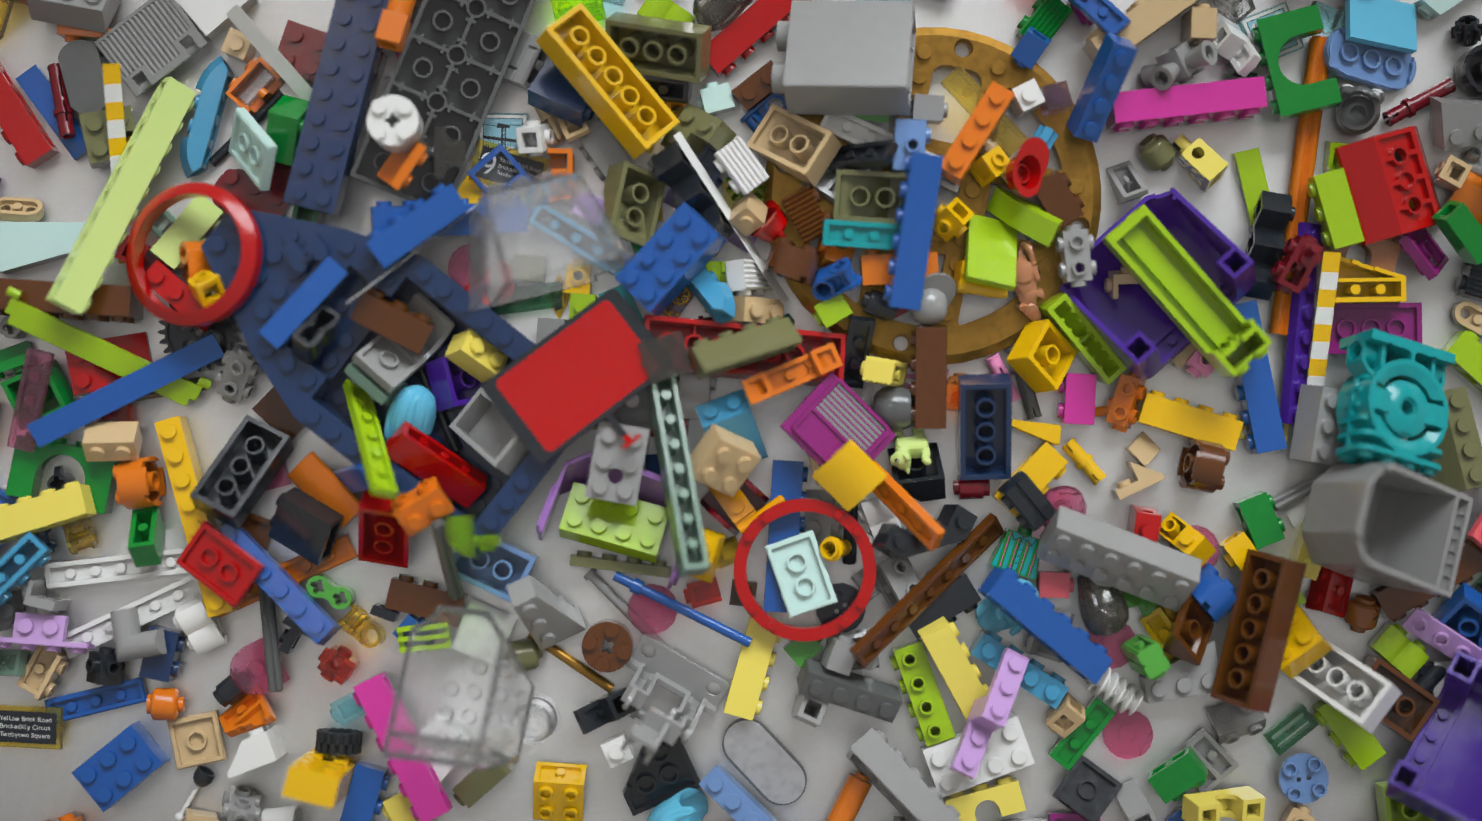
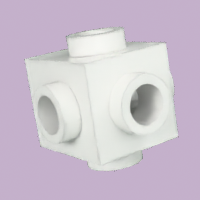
M540 119L525 121L526 125L516 128V143L519 154L529 153L530 157L545 155L544 151L547 148H552L554 132L550 129V123H541Z

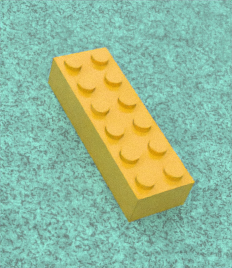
M582 3L548 26L537 38V44L634 160L680 122Z

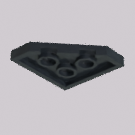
M680 735L673 746L661 740L647 765L643 763L647 755L645 752L647 747L642 745L623 789V796L633 816L658 806L661 802L671 798L683 789H697L701 787L699 785L701 780L685 745L681 743Z

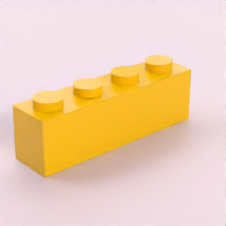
M1156 390L1146 393L1144 399L1140 401L1137 409L1139 415L1136 423L1188 439L1194 438L1222 444L1225 450L1235 451L1244 423L1236 420L1237 415L1228 412H1222V415L1212 413L1213 408L1201 404L1198 405V408L1189 406L1188 400L1175 397L1174 401L1164 398L1165 393Z

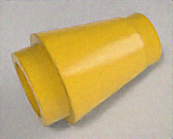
M829 536L820 544V554L827 561L834 562L849 554L852 547L847 540Z

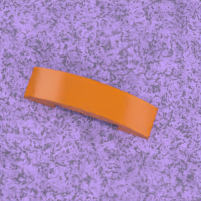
M831 342L810 351L808 354L741 381V385L750 405H753L843 366V363L834 343Z

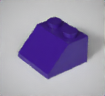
M446 357L425 363L431 391L436 400L437 412L465 407L479 388H483L484 383L478 381Z

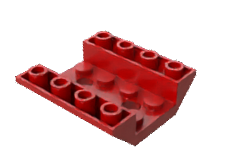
M1417 126L1402 128L1334 148L1339 166L1344 168L1365 240L1362 242L1363 246L1436 225L1431 217L1441 207ZM1395 151L1400 155V162L1394 157ZM1410 199L1413 201L1415 205L1414 211H1412L1409 207Z

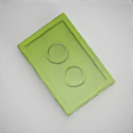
M974 214L967 222L964 281L1013 291L1016 287L1017 230L1002 220Z

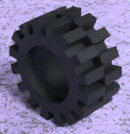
M344 728L317 729L315 751L322 752L323 754L329 753L330 755L360 754L363 732Z

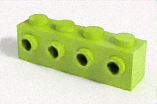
M918 639L892 648L893 655L889 656L894 671L899 669L902 679L898 680L902 694H908L910 703L906 705L910 717H916L919 726L915 727L919 742L924 741L928 747L956 737L922 641Z

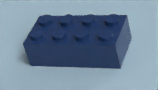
M958 375V470L960 480L1010 479L1012 439V382L1010 375Z

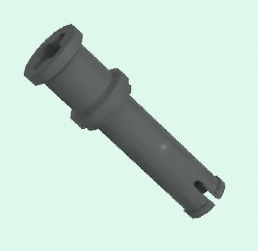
M1014 345L1004 349L1008 356ZM1011 367L1009 370L1016 377L1026 419L1031 420L1035 419L1034 417H1041L1042 413L1036 393Z

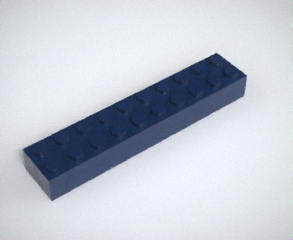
M335 0L283 202L292 206L339 217L383 49L377 46L374 36L382 11L387 8L389 0Z

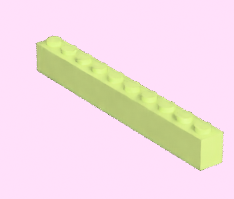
M172 77L160 80L45 300L71 314H82L88 310L92 302L90 297L94 289H98L102 284L104 278L102 274L105 268L112 264L117 245L124 241L127 234L125 230L129 222L131 223L138 214V209H136L138 204L148 195L150 190L148 185L151 179H154L160 172L161 166L159 164L162 158L170 152L172 148L171 141L174 135L181 131L183 127L182 120L185 114L189 113L194 106L195 101L193 98L196 94L195 91Z

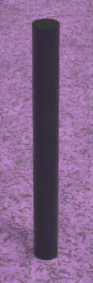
M280 90L252 116L258 124L284 95ZM230 139L208 160L213 166L216 167L229 154Z
M423 365L416 373L422 386L432 393L427 371ZM436 410V418L450 450L453 453L462 450L454 431L449 427L451 424L445 411L437 412Z

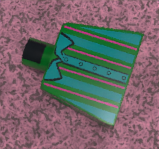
M1020 524L1017 532L1006 528L987 564L1003 569L1009 567L1018 575L1036 581L1040 560L1036 558L1039 539L1031 537L1033 530L1028 527L1024 529Z

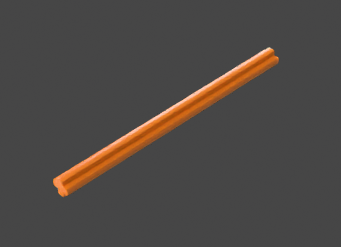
M1312 36L1309 39L1303 84H1311L1327 79L1328 67L1323 58V46L1327 37ZM1323 110L1299 116L1288 191V195L1292 196V206L1296 210L1293 221H1289L1284 230L1285 242L1290 238L1294 239L1297 235L1299 222L1308 221L1311 198L1307 192V184L1309 183L1308 179L1314 176ZM1289 270L1287 276L1285 277L1286 280L1291 277V271H1290V270ZM1279 290L1274 292L1269 334L1288 336L1292 291L1289 295Z

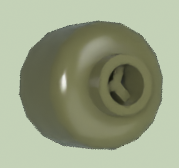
M1153 133L1140 142L1138 156L1149 170L1166 171L1174 164L1173 158L1176 155V150L1164 135Z
M529 637L510 642L507 650H504L508 669H513L517 674L536 669L539 666V659L543 658L542 651Z

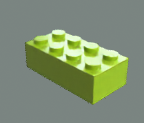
M573 482L559 526L560 537L657 564L669 524L666 507L637 500V505L635 506L585 497L587 485Z

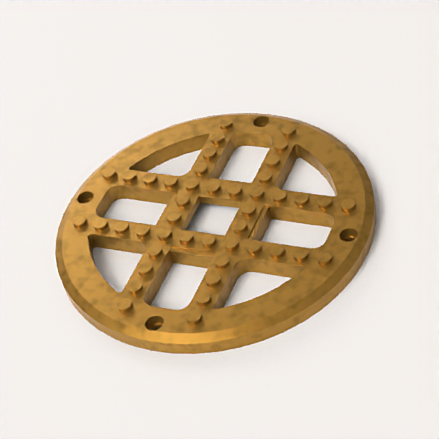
M945 27L916 28L912 96L914 94L928 95L932 74L940 68L969 73L978 79L979 92L976 106L992 81L1011 91L1013 88L1035 79L1046 101L1030 113L1039 125L1047 126L1058 134L1052 146V151L1059 167L1058 171L1060 174L1063 172L1067 174L1072 183L1069 186L1073 196L1078 194L1085 207L1081 208L1084 215L1074 221L1082 222L1084 229H1088V235L1092 234L1095 242L1101 212L1099 165L1093 142L1073 136L1066 126L1075 105L1062 87L1037 63H1035L1032 69L1028 67L1024 69L1018 66L1013 61L1014 57L1011 56L1014 48L993 38L966 30ZM957 45H966L969 54L966 57L958 56L955 53ZM796 114L819 126L825 116ZM897 116L898 119H909V117H910V116ZM999 124L990 137L993 142L996 141ZM837 138L842 145H851L850 143ZM930 139V143H925V150L945 157L953 143ZM767 160L765 172L769 178L763 183V203L773 200L780 206V209L788 219L787 226L783 231L786 239L793 241L795 247L802 248L804 243L781 201L782 198L803 188L802 181L789 173L780 172L778 166ZM891 164L890 166L881 167L880 172H891ZM1047 168L1044 176L1054 171V169ZM969 171L960 184L957 197L975 215L985 217L991 185L1007 188V183L999 175L982 188ZM821 198L822 201L818 204L822 212L827 210L833 220L834 204L825 198ZM1065 226L1059 229L1058 233L1066 231ZM932 230L931 252H938V255L944 256L941 273H945L954 278L955 263L957 261H964L966 231L958 239L953 236L946 242ZM1017 239V249H1018V246H1019L1020 242H1022V241H1024V240ZM1055 240L1049 247L1044 244L1030 242L1041 281L1036 283L1037 288L1041 287L1045 299L1042 300L1037 298V306L1050 297L1062 293L1060 286L1063 285V279L1059 278L1058 263H1061L1060 253L1056 251ZM869 248V250H880V254H890V249ZM1025 251L1026 258H1027L1028 261H1030V260H1029V257H1028V254H1027V252ZM785 279L790 290L802 306L813 316V313L816 312L814 306L822 301L813 296L812 286L807 285L806 280L801 284ZM885 286L861 287L858 303L853 302L845 293H842L854 312L852 315L875 318L876 324L870 354L884 359L911 364V356H916V346H911V331H916L917 325L894 320L883 321L864 313L863 306H860L865 292L870 293L872 289L883 293ZM956 292L948 306L945 319L937 325H947V364H956L986 357L1015 344L1026 323L1033 321L1017 309V304L1020 302L1018 296H1016L993 313L959 325L958 318L963 293ZM1041 313V320H1045L1046 317ZM849 317L828 330L831 333L846 334ZM902 336L907 340L908 346L905 350L899 351L894 347L896 337Z

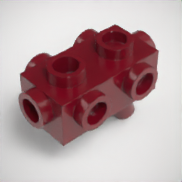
M1304 234L1303 237L1296 235L1294 239L1290 238L1283 248V251L1286 252L1282 261H1277L1271 270V274L1274 275L1271 281L1277 283L1275 287L1277 290L1289 295L1291 291L1300 293L1301 290L1307 287L1310 281L1309 275L1313 267L1316 268L1321 262V253L1324 249L1317 244L1318 240L1308 234ZM1289 270H1290V271H1291V277L1286 280L1285 277L1287 276V274H1288V272H1289Z

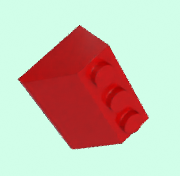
M370 489L364 490L358 508V560L408 568L410 536L394 516L391 503L395 499L372 495Z

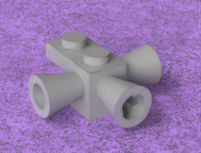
M1208 40L1203 41L1192 50L1188 42L1185 41L1166 49L1155 58L1158 64L1143 66L1141 69L1142 81L1147 88H1156L1158 90H1167L1177 81L1179 84H1183L1193 79V75L1205 69L1204 66L1214 65L1218 58L1217 51Z

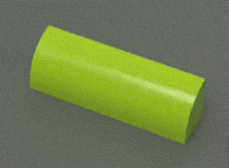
M1058 293L1038 306L1046 319H1049L1077 351L1076 355L1091 374H1097L1096 380L1098 382L1109 385L1127 369L1066 293Z

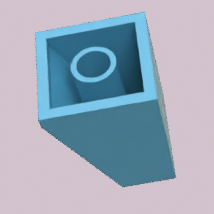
M743 389L695 406L705 433L713 423L752 441L761 460L768 457Z

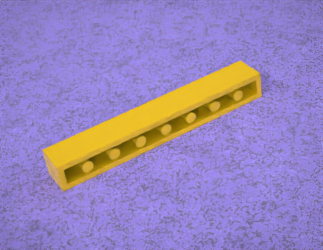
M175 416L155 422L154 424L187 543H189L203 521H208L216 528L217 524L215 518L196 509L189 496L203 477L187 417ZM198 581L208 618L240 610L239 606L238 608H233Z

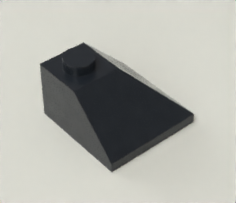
M937 442L929 443L930 459L932 461L929 466L924 465L921 458H911L910 473L907 474L904 470H900L890 463L893 479L911 497L920 502L946 499L945 475ZM894 448L887 449L889 462L890 457L895 453Z

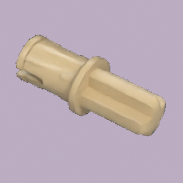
M535 108L541 123H550V129L554 132L553 144H559L566 138L556 116Z

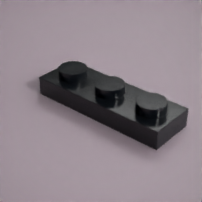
M892 139L842 145L828 169L831 172H836L837 169L859 170L890 166L898 144Z
M854 315L849 317L843 381L851 388L863 389L864 380L860 375V368L866 356L870 355L876 324L875 318Z

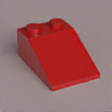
M147 332L103 338V340L153 362ZM65 351L74 396H85L122 378L115 373Z

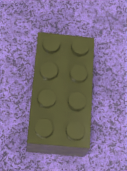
M615 12L605 20V32L640 74L699 84L709 75L712 26L623 12Z

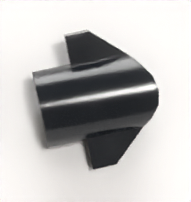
M63 465L54 467V474L47 481L48 489H56V491L64 489V484L74 482L76 479L72 474L64 473Z
M1430 661L1418 670L1419 675L1415 678L1414 682L1431 693L1445 677L1447 670L1440 665L1434 666V662Z

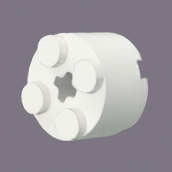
M388 95L374 100L367 114V127L371 136L378 145L388 152H407L422 138L424 129L422 118L411 101L402 96ZM395 121L400 122L396 123L394 128L391 127V124H394Z

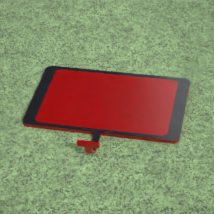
M610 289L483 384V391L539 463L545 464L605 418L608 419L626 442L621 446L623 450L633 445L635 441L641 438V435L637 434L631 438L612 413L670 370L673 362L616 289Z

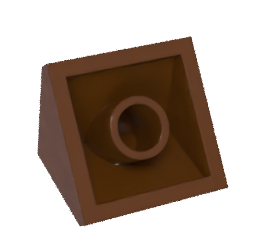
M1191 594L1175 613L1162 650L1191 664L1200 665L1214 623Z

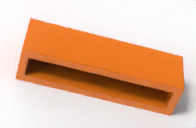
M992 81L943 158L941 176L960 186L1012 104L1015 95L1013 92Z

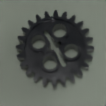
M212 292L206 294L205 297L212 295ZM169 304L171 309L178 311L172 305ZM230 314L221 321L213 323L206 332L201 333V336L196 335V331L199 330L198 327H187L183 330L180 325L171 324L160 320L159 323L164 325L165 329L159 330L158 333L165 335V338L159 341V343L168 345L163 351L166 354L187 346L191 340L197 341L211 333H218L220 335V346L224 353H226L227 350L231 351L234 348V342H241L239 338L235 337V334L240 333L241 330L235 328L237 322L235 318H232L233 314ZM222 358L206 365L209 371H213L214 363L219 367L223 366ZM205 366L199 368L198 372H204Z

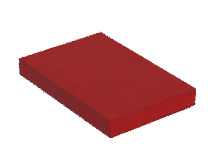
M203 521L176 561V564L233 608H238L266 567L208 521Z

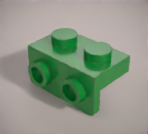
M24 341L0 350V381L6 379L5 376L14 373V375H18L29 370V367L38 364L30 341Z

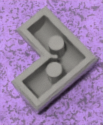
M137 608L110 612L117 662L167 654L164 629L141 632Z

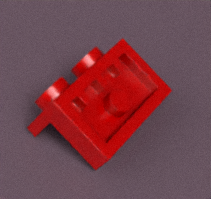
M1321 566L1317 580L1311 581L1305 608L1344 618L1354 579Z

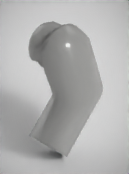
M1475 147L1470 148L1465 152L1463 160L1473 166L1471 169L1472 173L1482 178L1481 151Z

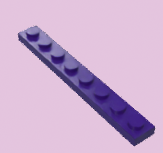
M1299 222L1297 236L1303 237L1304 234H1308L1318 240L1317 244L1320 245L1321 225ZM1313 267L1309 275L1310 281L1307 287L1301 290L1300 293L1292 292L1280 408L1281 421L1285 424L1295 423L1301 384L1307 385V369L1310 363L1309 349L1312 340V318L1315 312L1314 297L1317 290V267Z

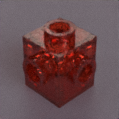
M334 645L330 649L326 647L320 654L318 660L321 662L317 668L321 671L320 675L330 682L336 681L343 685L357 668L360 661L352 656L353 652L346 646Z

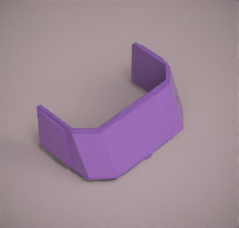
M593 451L565 462L557 484H552L537 522L538 540L542 541L560 495L571 491L573 482L584 485L588 484ZM613 468L609 471L608 478L612 483H619L623 478V473L620 469ZM643 469L638 500L666 507L661 475ZM677 564L668 583V589H671L672 585L676 586L679 579Z

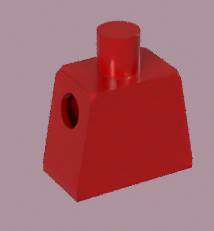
M1130 504L1126 531L1158 543L1162 515L1156 508Z

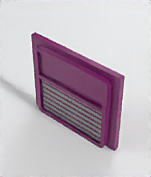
M830 372L780 425L819 466L827 462L850 439L873 461L896 436L890 430V427L833 372Z

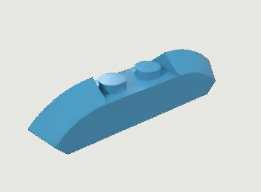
M222 55L207 66L196 85V89L201 90V94H198L195 99V116L188 124L187 132L189 137H182L180 144L181 164L187 178L204 173L208 170L210 163L208 160L213 152L228 98L225 93L234 76Z
M704 267L687 287L715 322L727 323L735 316V301L732 291L727 283L719 282L712 270L708 272Z

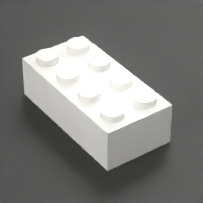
M1326 640L1332 647V650L1300 672L1292 680L1371 734L1402 693L1391 682Z
M1014 712L1009 714L1004 728L992 732L975 779L970 780L949 769L963 731L955 733L956 737L927 747L925 744L920 746L933 784L941 793L942 798L1035 764L1018 716Z

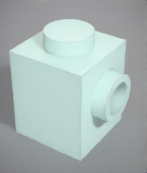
M717 81L703 85L704 89L699 90L700 97L696 98L699 109L713 116L735 110L729 82L719 85Z

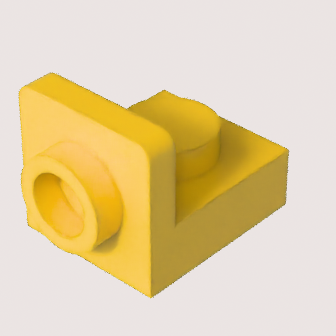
M998 145L975 161L969 171L983 188L1005 172L1006 165L1010 160Z

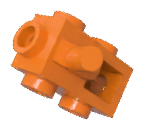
M1132 371L1129 372V375L1121 374L1113 398L1108 399L1107 406L1095 407V417L1107 416L1106 422L1113 424L1112 429L1126 433L1127 428L1130 429L1131 425H1134L1138 419L1139 411L1137 407L1139 401H1142L1145 397L1147 387L1144 385L1146 381L1142 382Z

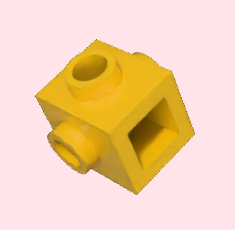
M956 196L947 206L942 203L935 210L936 218L934 219L933 230L946 242L953 236L958 239L968 229L965 224L972 218L974 213Z

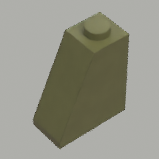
M499 745L452 789L455 793L453 795L455 800L461 806L466 805L470 808L512 771L516 762Z

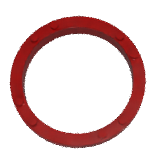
M199 182L176 185L154 197L135 220L126 249V268L129 282L141 304L161 320L185 327L210 325L221 321L235 312L255 287L262 263L261 235L256 220L248 207L231 192L211 184ZM189 198H212L227 209L238 227L241 239L239 268L232 284L218 300L199 310L188 312L175 311L163 304L148 284L143 264L146 239L155 221L172 205Z
M791 499L766 509L747 527L735 553L734 582L745 610L761 627L774 635L789 640L816 641L843 631L864 611L875 586L876 560L873 547L864 529L845 510L818 499ZM802 511L820 513L842 524L858 544L863 563L861 585L850 606L835 619L810 627L789 625L770 616L754 598L747 579L748 554L761 530L781 516Z

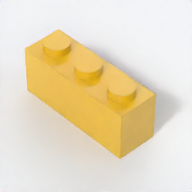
M1043 441L1011 474V477L1018 471L1026 473L1044 495L1049 489L1047 484L1053 478L1057 480L1065 473L1067 469L1064 466L1068 461L1047 441ZM998 489L991 495L1012 516L1016 517L1018 515L1013 508L1009 511L1002 504L1000 498L1003 496L1000 494Z

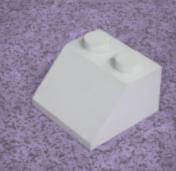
M267 724L248 732L249 737L241 741L228 770V778L274 762L287 753L277 725L269 727Z

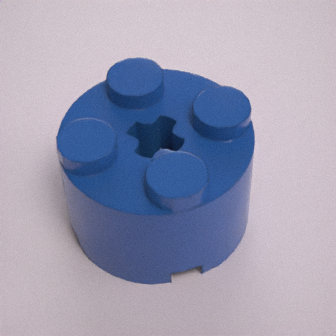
M1208 563L1201 569L1200 582L1191 593V596L1213 622L1217 624L1229 614L1237 599L1234 586L1226 578L1222 579L1212 564Z

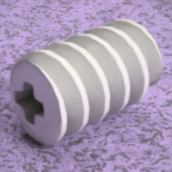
M1108 667L1096 685L1088 682L1086 690H1090L1095 686L1094 695L1098 696L1103 692V702L1112 698L1111 707L1114 708L1120 704L1119 713L1121 714L1129 710L1128 716H1131L1144 698V691L1142 689L1136 690V685L1133 683L1128 684V680L1124 677L1119 679V673H1111V667Z

